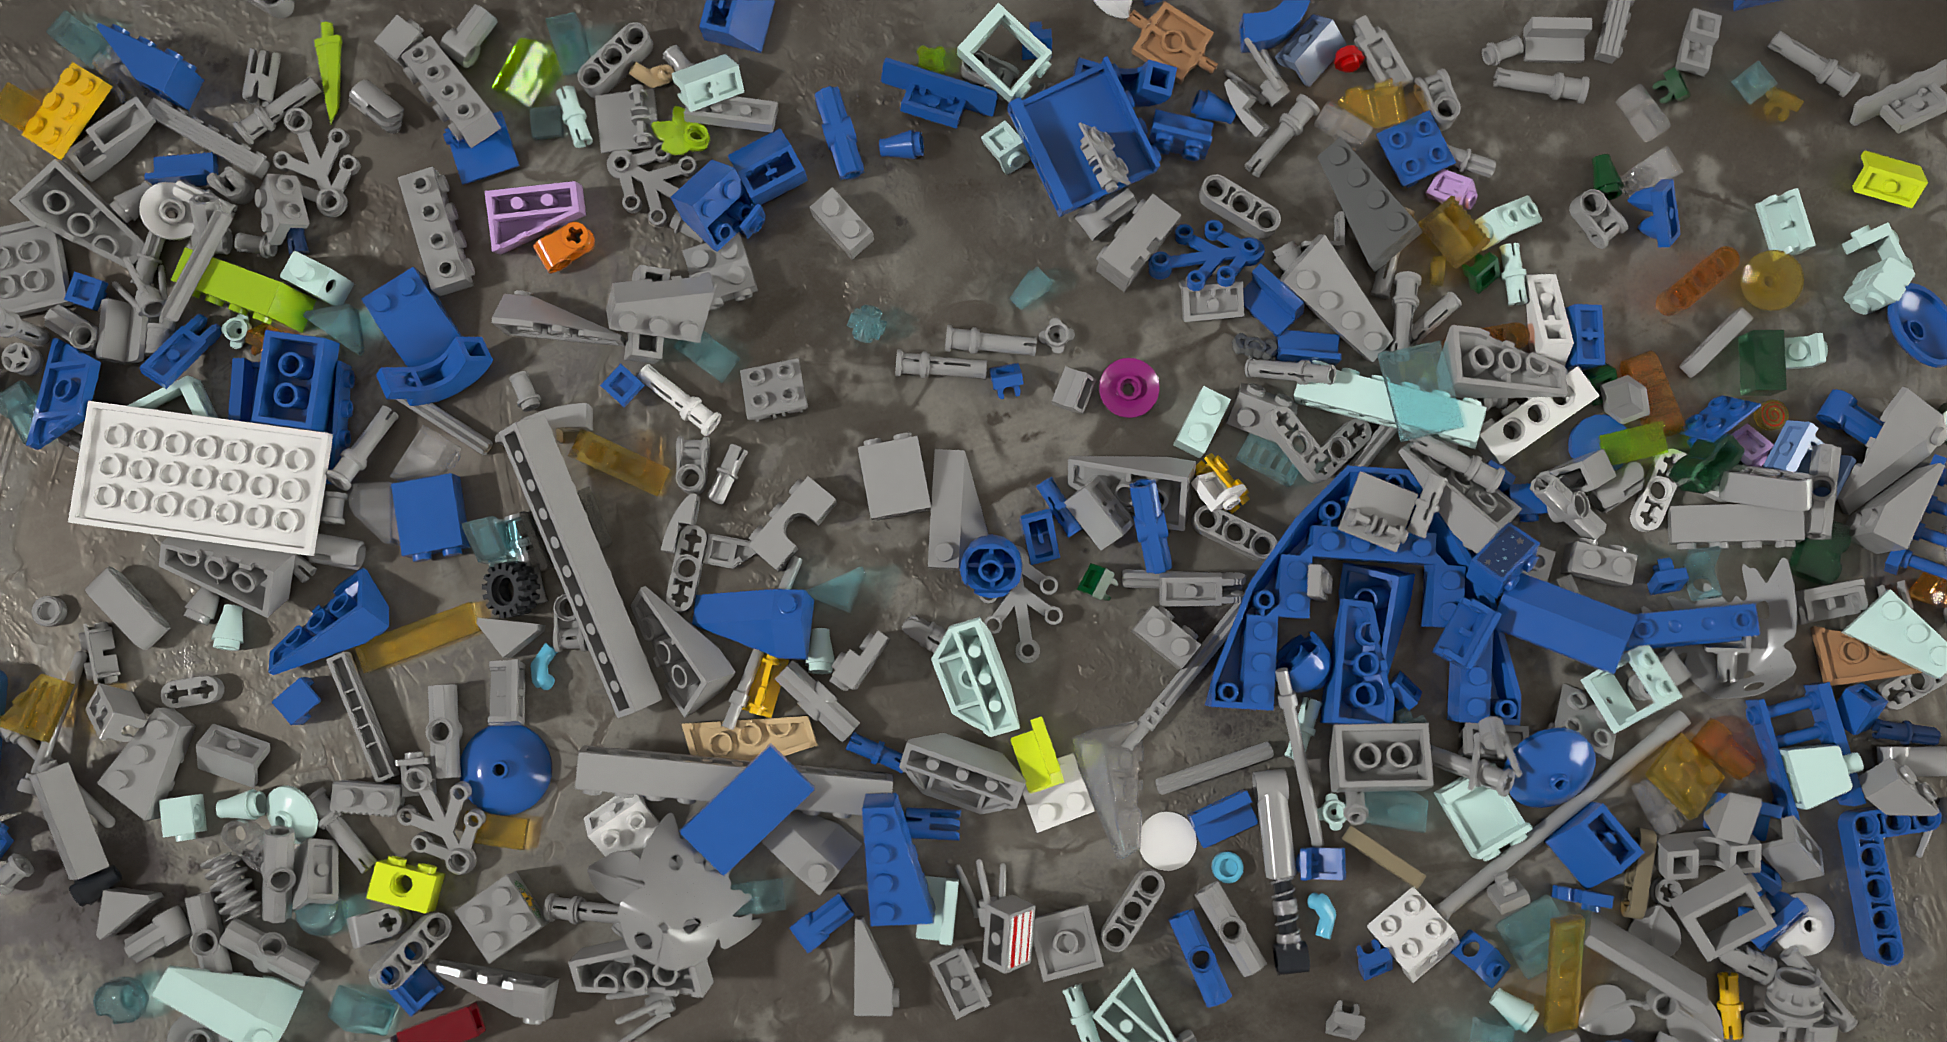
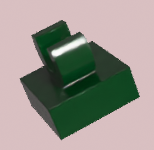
M1676 67L1663 73L1666 80L1657 81L1653 85L1654 90H1658L1661 87H1667L1669 90L1668 95L1659 100L1662 104L1671 102L1674 97L1679 102L1691 97L1687 85Z
M1491 252L1484 256L1480 253H1474L1473 259L1475 264L1472 267L1466 263L1461 264L1463 274L1468 277L1470 288L1478 294L1501 276L1498 257Z
M1090 563L1077 590L1100 601L1102 599L1110 601L1111 597L1105 592L1109 584L1118 586L1119 583L1113 578L1115 573L1107 568Z

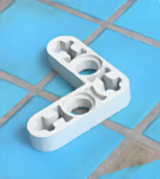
M1676 449L1661 451L1655 456L1644 481V489L1640 491L1630 515L1632 526L1641 532L1652 531L1658 528L1664 519L1678 484L1715 501L1727 502L1719 498V486H1709L1712 481L1719 484L1720 469ZM1672 457V463L1675 464V467L1668 469L1665 477L1657 476V474L1665 473L1667 463L1663 460ZM1694 467L1700 468L1704 472L1705 478L1701 484H1697L1691 479L1690 473ZM1654 482L1661 483L1665 488V495L1661 499L1655 498L1651 494L1650 489ZM1651 504L1659 505V508H1651L1648 517L1652 519V522L1644 525V518L1640 514L1647 512Z

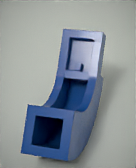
M1283 0L1273 10L1261 13H1244L1239 23L1241 53H1250L1249 48L1244 42L1245 38H1249L1259 52L1263 49H1271L1288 39L1301 23L1310 0Z
M1079 57L1075 62L1073 76L1100 63ZM1149 59L1143 66L1138 68H1119L1122 77L1120 83L1124 91L1128 90L1131 93L1135 107L1158 105L1171 97L1177 67Z
M455 337L448 349L440 357L427 364L416 367H381L376 376L386 399H407L409 406H419L446 399L463 391L486 372L493 359L482 337Z

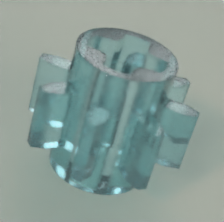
M863 305L860 309L855 308L854 313H851L847 326L853 328L852 335L855 339L870 343L874 338L879 340L881 334L884 333L887 321L881 320L882 312L878 308L871 305Z

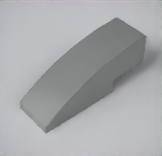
M135 96L86 129L89 136L72 146L66 154L80 173L90 182H93L122 160L147 134L156 120L141 100Z
M588 403L567 404L540 411L520 420L523 421L545 415L556 443L563 444V432L593 431V407ZM497 434L495 442L504 446L500 435Z

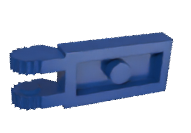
M202 314L194 316L193 319L185 326H181L140 366L141 373L167 389L209 348L208 346L216 342L222 334V327L214 323L202 335L198 336L207 324L208 318Z

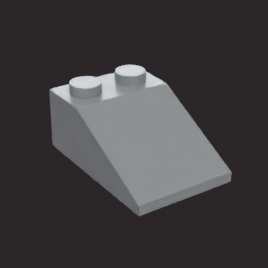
M1937 463L1909 470L1850 515L1846 522L1847 531L1844 538L1875 554L1908 549L1945 465Z

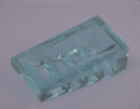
M1252 433L1248 434L1235 459L1288 488L1293 485L1299 474V470L1293 463L1287 475L1282 474L1281 472L1287 461L1291 462V460L1278 445ZM1255 443L1259 445V448L1253 459H1250L1247 456ZM1266 449L1270 453L1263 465L1259 463V460ZM1276 455H1278L1281 459L1274 470L1270 466Z

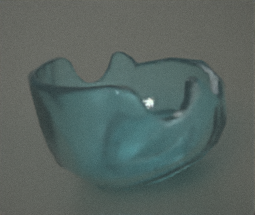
M339 896L338 901L334 904L308 903L302 909L295 910V919L301 929L308 934L331 936L340 931L346 923L348 905Z
M116 977L96 990L93 998L95 1013L98 1016H109L113 1020V1024L135 1022L146 1012L149 1001L147 990L139 980L133 977Z

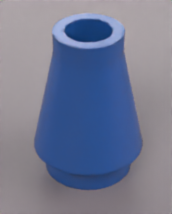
M1208 89L1197 92L1190 110L1191 113L1196 114V118L1228 124L1233 122L1236 115L1231 104Z
M912 129L880 139L879 150L881 157L917 159V156H923L924 142L922 133L914 132Z

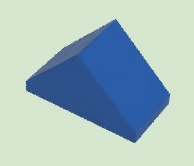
M1050 508L1020 516L1019 521L1030 564L1034 565L1060 558Z

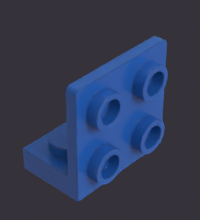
M1156 109L1148 141L1150 145L1154 144L1160 154L1172 152L1181 154L1182 158L1189 161L1204 160L1212 142L1211 132L1214 123Z

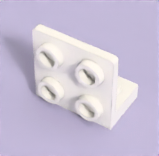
M634 795L632 798L614 796L584 817L587 836L604 856L617 851H629L641 858L648 840L660 823L646 806L643 795Z
M1410 888L1367 925V928L1385 948H1388L1390 954L1401 965L1405 975L1412 983L1460 944L1456 931L1415 888Z

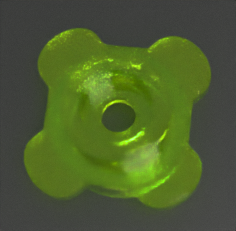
M923 45L917 49L919 63L916 67L939 74L945 72L943 57L946 55V50L942 46L927 48ZM933 58L934 61L930 63L928 59Z

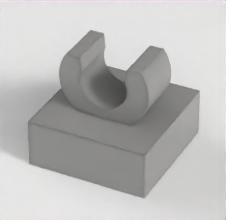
M1506 871L1494 875L1495 883L1486 887L1488 897L1501 914L1531 903L1529 894L1515 876L1508 878Z
M1338 1000L1333 1008V1013L1326 1021L1325 1033L1356 1040L1365 1029V1017L1358 1016L1360 1008L1357 1004H1354L1351 1008V1014L1343 1012L1342 1001Z

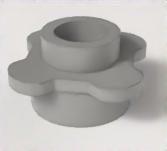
M1053 318L1049 321L1046 330L1039 333V341L1048 344L1052 348L1053 353L1060 354L1064 351L1065 344L1074 339L1075 333L1073 329L1067 328L1065 324L1061 323L1060 319ZM1058 333L1060 337L1056 339L1054 334Z

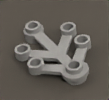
M300 108L290 109L285 114L284 123L289 130L298 135L309 164L294 159L285 151L277 152L273 157V163L281 171L291 170L316 180L320 191L304 186L298 180L302 197L316 202L318 210L323 215L337 217L347 207V197L343 193L351 175L358 173L360 170L359 161L352 155H345L339 161L340 170L333 184H331L328 177L340 149L345 148L349 144V136L340 128L331 130L328 135L329 142L321 158L310 132L312 127L311 117ZM304 119V124L298 128L297 122ZM342 134L343 139L336 143V136ZM287 157V163L281 166L280 160ZM353 161V167L346 169L347 162ZM332 199H337L336 205L329 207V202Z
M663 142L655 144L652 150L634 155L627 150L614 151L608 157L607 169L614 178L620 179L624 193L622 204L626 211L637 213L642 208V201L635 194L633 177L643 183L650 208L648 214L649 221L658 228L665 226L668 216L662 209L658 192L670 198L679 188L665 180L683 175L687 177L695 175L698 169L695 160L692 157L685 156L679 160L678 164L648 172L639 166L654 161L665 163L671 159L672 154L666 153L663 157L657 155ZM619 160H626V165L623 168L617 167ZM687 162L693 164L692 169L689 171L683 170V165ZM636 199L637 205L630 208L627 206L629 200ZM657 213L663 214V219L659 222L653 221V217Z
M1015 545L1020 551L1023 564L1020 582L1012 588L995 613L985 619L984 624L987 626L989 620H997L999 623L998 629L995 631L990 630L992 634H997L1002 628V622L1015 606L1020 637L1015 653L1021 662L1031 663L1039 657L1040 647L1035 640H1032L1027 605L1044 616L1045 621L1050 625L1060 623L1063 613L1060 608L1051 607L1024 587L1022 574L1038 584L1041 592L1045 595L1054 594L1058 589V582L1054 577L1045 576L1031 566L1026 550L1021 546ZM1044 581H1053L1054 589L1046 591L1043 588ZM979 596L980 600L985 604H992L997 599L985 600L982 596ZM1051 610L1059 613V619L1055 622L1048 619V612ZM1031 645L1034 649L1033 655L1029 657L1023 655V646Z
M421 764L414 765L404 773L403 783L408 790L420 793L432 818L419 814L418 809L414 805L409 804L398 811L397 819L402 825H412L441 836L447 846L433 842V838L429 833L420 832L411 841L413 850L418 853L426 852L444 859L448 870L454 874L463 875L471 872L477 863V856L472 846L478 828L486 821L485 813L480 809H472L464 817L466 827L460 841L455 833L463 803L471 796V786L465 781H460L450 789L451 799L445 813L430 784L432 781L430 769ZM417 772L423 776L424 780H420L417 777ZM457 788L463 789L465 796L459 795ZM408 811L412 815V819H408L404 812ZM471 815H475L478 818L479 823H474L471 819ZM418 839H423L426 842V846L420 845ZM459 854L466 859V862L459 859Z

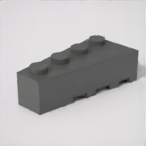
M1341 136L1317 156L1368 264L1374 272L1423 233L1413 217Z

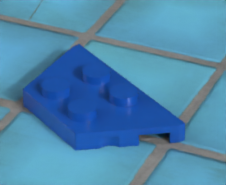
M53 338L26 446L39 450L85 421L88 401H92L98 381L100 361L58 338Z

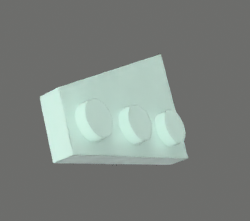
M1891 589L1886 590L1868 609L1841 632L1868 644L1873 649L1899 659L1900 662L1935 679L1941 678L1947 672V641Z

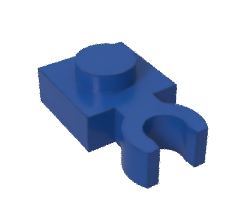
M1553 885L1551 897L1582 903L1581 909L1600 912L1601 907H1613L1614 896L1558 885Z

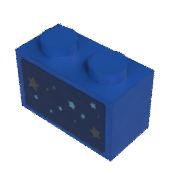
M1508 522L1471 560L1466 578L1497 599L1504 590L1510 592L1516 586L1520 579L1519 575L1523 571L1528 573L1535 566L1539 559L1536 553L1540 543Z

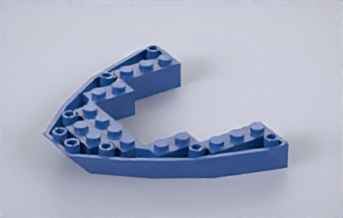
M1347 465L1294 519L1248 584L1212 676L1205 702L1206 706L1274 711L1278 617L1309 619L1310 597L1307 596L1308 565L1312 564V558L1424 566L1421 627L1445 628L1462 598H1467L1470 601L1474 599L1497 611L1494 597L1466 578L1472 558L1463 542L1452 533L1439 512L1434 513L1426 533V538L1408 532L1406 541L1404 543L1400 542L1396 553L1338 530L1360 471L1416 493L1419 499L1423 488L1410 470ZM1414 504L1413 510L1411 512L1405 530H1407V528L1409 527L1412 516L1417 506L1416 504ZM1497 629L1493 630L1472 670L1461 669L1450 663L1447 720L1479 723L1486 717H1498L1503 720L1504 725L1520 726L1521 691L1504 632Z

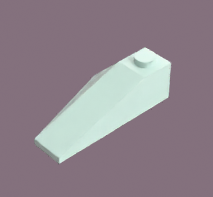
M169 965L153 991L152 996L232 1042H278L286 1030L303 989L273 976H244L243 973H216L208 969Z

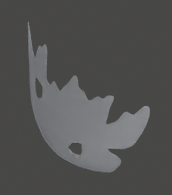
M1781 558L1767 583H1765L1756 568H1749L1743 564L1742 572L1747 590V597L1744 601L1735 596L1731 602H1727L1707 583L1704 584V593L1697 598L1696 604H1692L1686 599L1679 600L1674 596L1667 597L1675 611L1753 603L1757 605L1762 601H1766L1769 606V618L1762 619L1758 617L1760 635L1751 636V653H1740L1737 655V682H1729L1728 679L1727 682L1716 681L1717 662L1713 652H1705L1703 645L1671 647L1677 655L1687 653L1685 666L1691 673L1689 678L1708 696L1715 699L1756 696L1772 689L1794 674L1796 664L1792 659L1791 653L1784 647L1786 642L1795 637L1797 622L1794 581L1786 558ZM1641 607L1642 614L1653 613L1647 607ZM1738 641V642H1727V643H1739V644H1742V641ZM1747 671H1752L1755 674L1749 678H1744V673ZM1764 683L1759 689L1753 691L1744 690L1750 684Z
M668 813L662 819L643 850L636 875L642 879L645 886L635 889L620 902L618 914L625 942L631 952L664 969L681 970L707 959L717 939H719L720 947L723 949L738 943L759 927L762 923V918L752 920V913L743 917H733V914L752 899V895L749 893L744 894L741 890L730 889V871L723 876L717 869L705 871L702 862L694 863V856L697 850L685 838H680L673 813ZM674 855H679L683 859V864L678 871L671 870L668 866ZM693 918L699 919L701 924L697 930L687 934L684 930L685 922ZM660 923H665L668 926L666 933L658 927ZM643 932L649 935L653 941L652 948L643 949L635 940L636 934Z

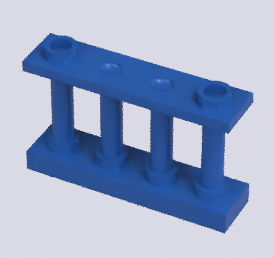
M1934 454L1930 465L1941 463L1946 467L1947 458ZM1945 467L1937 483L1941 487L1947 485V469ZM1932 494L1924 514L1925 512L1929 514L1935 512L1947 516V503L1939 501L1938 497ZM1920 520L1912 540L1919 541L1923 539L1947 548V535L1926 528V524L1921 523ZM1908 549L1890 552L1885 562L1884 571L1894 575L1898 574L1900 567L1907 568L1909 566L1947 580V566L1915 556L1913 551Z
M1756 604L1633 614L1638 616L1624 652L1650 645L1652 649L1738 642L1742 641L1741 637L1760 635Z
M1815 682L1804 685L1806 691L1804 697L1766 706L1765 699L1745 700L1747 704L1746 717L1754 728L1774 796L1772 804L1783 806L1781 818L1794 815L1800 821L1798 808H1796L1779 748L1818 738L1821 741V745H1838L1843 755L1851 753L1830 682ZM1808 708L1812 711L1815 721L1813 727L1775 736L1770 718ZM1857 772L1849 774L1852 789L1830 799H1836L1839 805L1846 806L1866 804Z

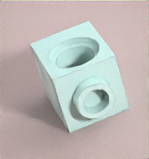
M203 794L159 800L163 838L175 836L176 842L196 839V832L207 831Z

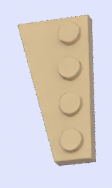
M809 716L737 720L734 730L723 727L724 721L681 724L690 755L753 761L770 744L783 756L818 746Z

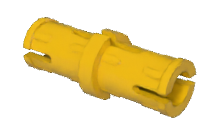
M1728 972L1717 973L1720 994L1717 1009L1721 1010L1724 1038L1730 1039V1035H1732L1733 1040L1743 1039L1741 1011L1744 1009V1004L1740 1001L1739 974L1731 972V976H1728Z

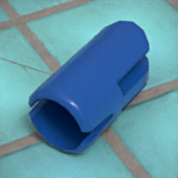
M912 807L905 809V818L911 839L960 841V834L955 831L960 829V821L956 818L961 816V810Z

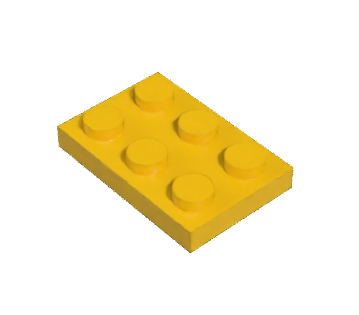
M72 62L61 73L60 80L54 89L45 96L43 104L35 116L28 120L25 130L21 135L59 160H62L112 89V86Z

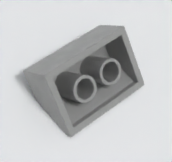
M1428 723L1334 725L1329 758L1331 792L1424 791L1433 787Z

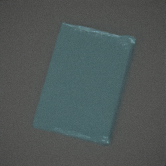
M1440 341L1424 343L1391 352L1383 351L1377 354L1400 441H1408L1464 427Z

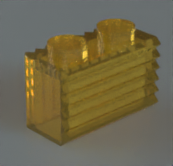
M1455 196L1447 198L1418 222L1425 236L1436 245L1443 254V257L1455 269L1477 255L1490 243V238L1486 237V233H1483L1479 225L1475 223V219H1471V215L1467 214V210H1463V206L1459 205V201L1455 200Z

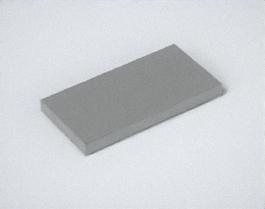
M1593 911L1589 913L1585 925L1584 943L1586 946L1698 1014H1702L1708 1007L1706 978Z

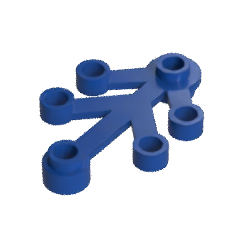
M1210 220L1205 224V237L1209 240H1218L1227 245L1228 248H1219L1193 234V228L1190 225L1182 224L1175 230L1176 242L1181 245H1188L1199 252L1169 256L1165 252H1156L1149 258L1148 272L1155 279H1166L1171 275L1172 268L1203 264L1199 270L1191 271L1187 275V287L1192 291H1200L1205 287V281L1224 260L1234 259L1229 266H1222L1217 271V283L1223 287H1229L1234 284L1235 277L1244 266L1256 265L1263 258L1265 248L1263 243L1256 238L1247 237L1240 239L1224 231L1223 224L1218 220ZM1223 275H1229L1230 277L1225 278V277H1222V276H1223ZM1197 279L1200 280V282H1193L1192 280Z

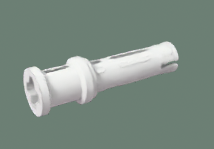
M650 364L645 365L638 373L637 378L643 384L680 411L683 420H689L699 427L704 436H708L719 424L722 418L720 413H713L702 404V400L699 397H691Z

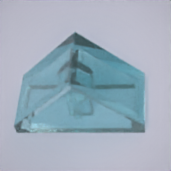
M66 10L60 14L46 31L55 41L92 69L111 48L106 41Z
M575 12L546 18L545 21L562 74L578 73L581 66L590 59L585 28Z
M350 304L309 310L304 313L303 316L351 351L360 356L364 353L358 309Z
M861 566L808 589L806 592L817 601L851 614L866 577V571Z
M339 985L327 1016L346 1032L386 1036L388 1035L398 1005Z

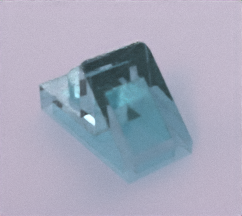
M703 331L700 343L678 340L673 347L721 383L740 360L705 331Z

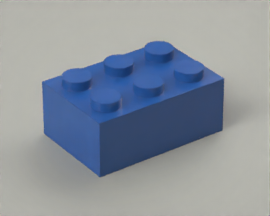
M265 330L251 421L326 433L340 343L321 337Z

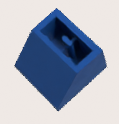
M706 0L699 25L704 40L762 53L775 0Z
M780 128L727 155L754 206L757 204L763 205L808 181L801 162Z
M715 160L707 163L670 197L682 220L717 252L741 230L740 225L755 207L736 169Z
M1597 802L1588 804L1545 840V843L1585 890L1622 873L1645 853L1603 803Z

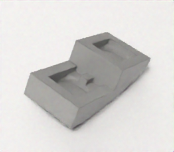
M1696 8L1692 9L1681 41L1676 62L1677 69L1703 77L1706 75L1710 68L1713 46L1719 38L1721 15Z
M1228 79L1225 82V88L1235 112L1255 137H1264L1271 127L1250 109L1258 99L1239 81Z
M690 493L677 508L663 538L662 551L675 554L683 525H696L701 497L697 494Z

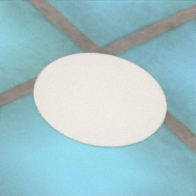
M1161 812L1151 816L1146 820L1139 832L1138 845L1141 855L1148 864L1159 870L1172 871L1183 867L1191 860L1196 850V834L1191 823L1185 817L1174 812Z

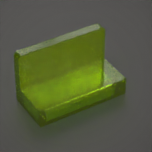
M519 38L494 82L492 89L496 92L508 94L525 107H531L559 56L534 39Z
M1663 421L1600 435L1597 438L1600 449L1604 448L1612 466L1669 453L1663 432L1665 427Z

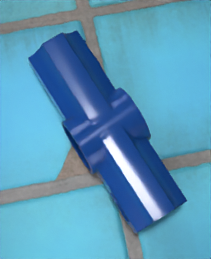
M829 86L822 88L814 94L815 101L823 121L821 126L829 151H832L840 180L857 178L865 173L864 166L857 149L854 127L850 116H847L839 87Z
M1137 480L1129 485L1135 511L1133 518L1138 543H1141L1146 572L1154 574L1164 573L1172 568V560L1167 542L1169 534L1164 510H1161L1156 480Z
M1194 909L1184 910L1168 919L1206 1006L1209 1008L1226 1002L1232 997L1231 992ZM1200 950L1206 951L1208 954L1206 962L1202 965L1193 964V955Z

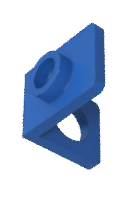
M760 204L753 208L740 225L741 230L739 233L747 239L753 233L756 234L765 222L766 215Z
M1471 929L1459 940L1460 944L1451 951L1456 958L1471 968L1490 988H1493L1511 967V964L1493 945ZM1468 943H1479V951L1475 956L1467 957L1464 955V948Z

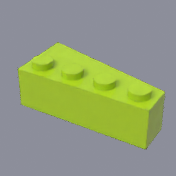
M185 247L171 281L177 282L193 250ZM214 257L210 260L192 294L193 297L198 299L203 294L206 296L204 300L214 305L223 307L224 303L229 304L228 309L247 316L249 312L253 314L252 318L268 325L275 322L303 333L317 301L280 281Z

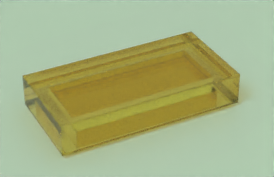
M484 812L486 821L478 828L474 843L525 850L530 819ZM471 815L472 821L479 823L478 818L475 815Z

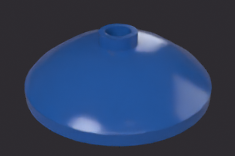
M1910 283L1905 287L1906 290L1900 300L1887 306V318L1891 332L1899 346L1916 361L1935 368L1947 366V306L1936 294L1926 287Z
M523 725L488 726L475 734L464 748L460 759V781H465L471 786L472 793L469 800L481 810L494 815H514L534 806L545 794L552 776L551 755L542 738L528 727ZM498 764H502L505 768L501 776L496 773V766Z
M1567 728L1546 729L1527 737L1513 750L1522 775L1521 777H1516L1515 775L1514 783L1509 793L1517 802L1534 808L1552 807L1569 801L1585 788L1594 773L1596 755L1592 745L1582 734ZM1507 758L1504 770H1513L1510 761Z

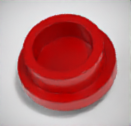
M1345 46L1336 52L1334 65L1339 71L1345 73L1354 72L1364 62L1363 52L1359 51L1357 46Z

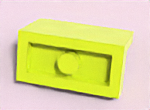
M1864 150L1861 154L1864 167L1852 188L1856 193L1913 208L1928 181L1922 168L1918 165Z
M1042 716L1030 720L1033 728L1032 731L1011 738L1016 758L1030 794L1064 783L1062 771Z

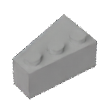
M1154 194L1147 201L1142 199L1132 212L1134 214L1133 218L1128 224L1124 222L1114 235L1116 238L1109 246L1106 245L1096 258L1098 261L1096 271L1123 292L1127 290L1148 263L1149 258L1159 249L1177 226L1182 216Z
M710 272L700 273L701 277L684 279L680 275L672 276V280L652 282V279L612 283L606 307L609 329L700 343L714 295Z
M155 708L148 717L144 728H140L133 736V741L126 745L97 784L143 820L161 819L159 800L167 799L169 791L173 790L176 782L173 781L179 764L183 763L196 725L174 708Z

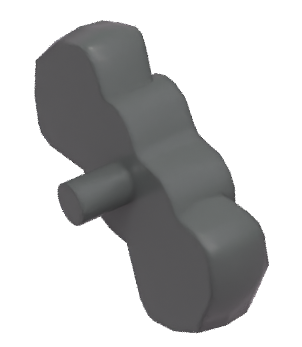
M1239 333L1232 340V347L1235 353L1244 354L1249 359L1256 357L1272 360L1278 351L1276 343L1271 339L1262 341L1260 338H1248L1245 334Z

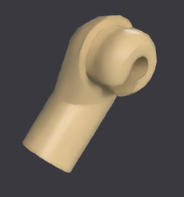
M635 61L628 74L645 85L656 88L673 80L671 73L674 72V69L667 64L648 69Z

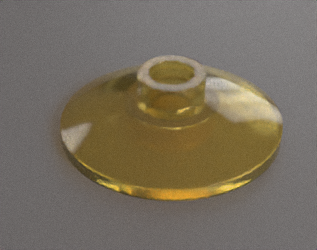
M1779 250L1764 251L1755 255L1745 265L1741 275V288L1746 299L1755 307L1767 311L1780 310L1790 306L1799 297L1804 285V274L1799 262L1792 255ZM1766 276H1770L1773 280L1770 287L1764 284Z

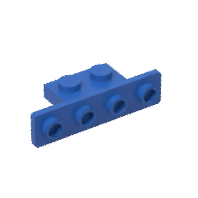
M885 58L883 62L881 82L906 90L901 102V112L956 129L964 109L990 117L994 115L998 99L997 91L890 58Z

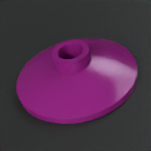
M1122 358L1111 363L1104 370L1100 378L1099 394L1103 404L1110 412L1120 417L1135 418L1144 415L1154 406L1159 396L1160 386L1155 371L1146 362L1136 358ZM1131 385L1134 393L1131 395L1125 394L1123 387Z

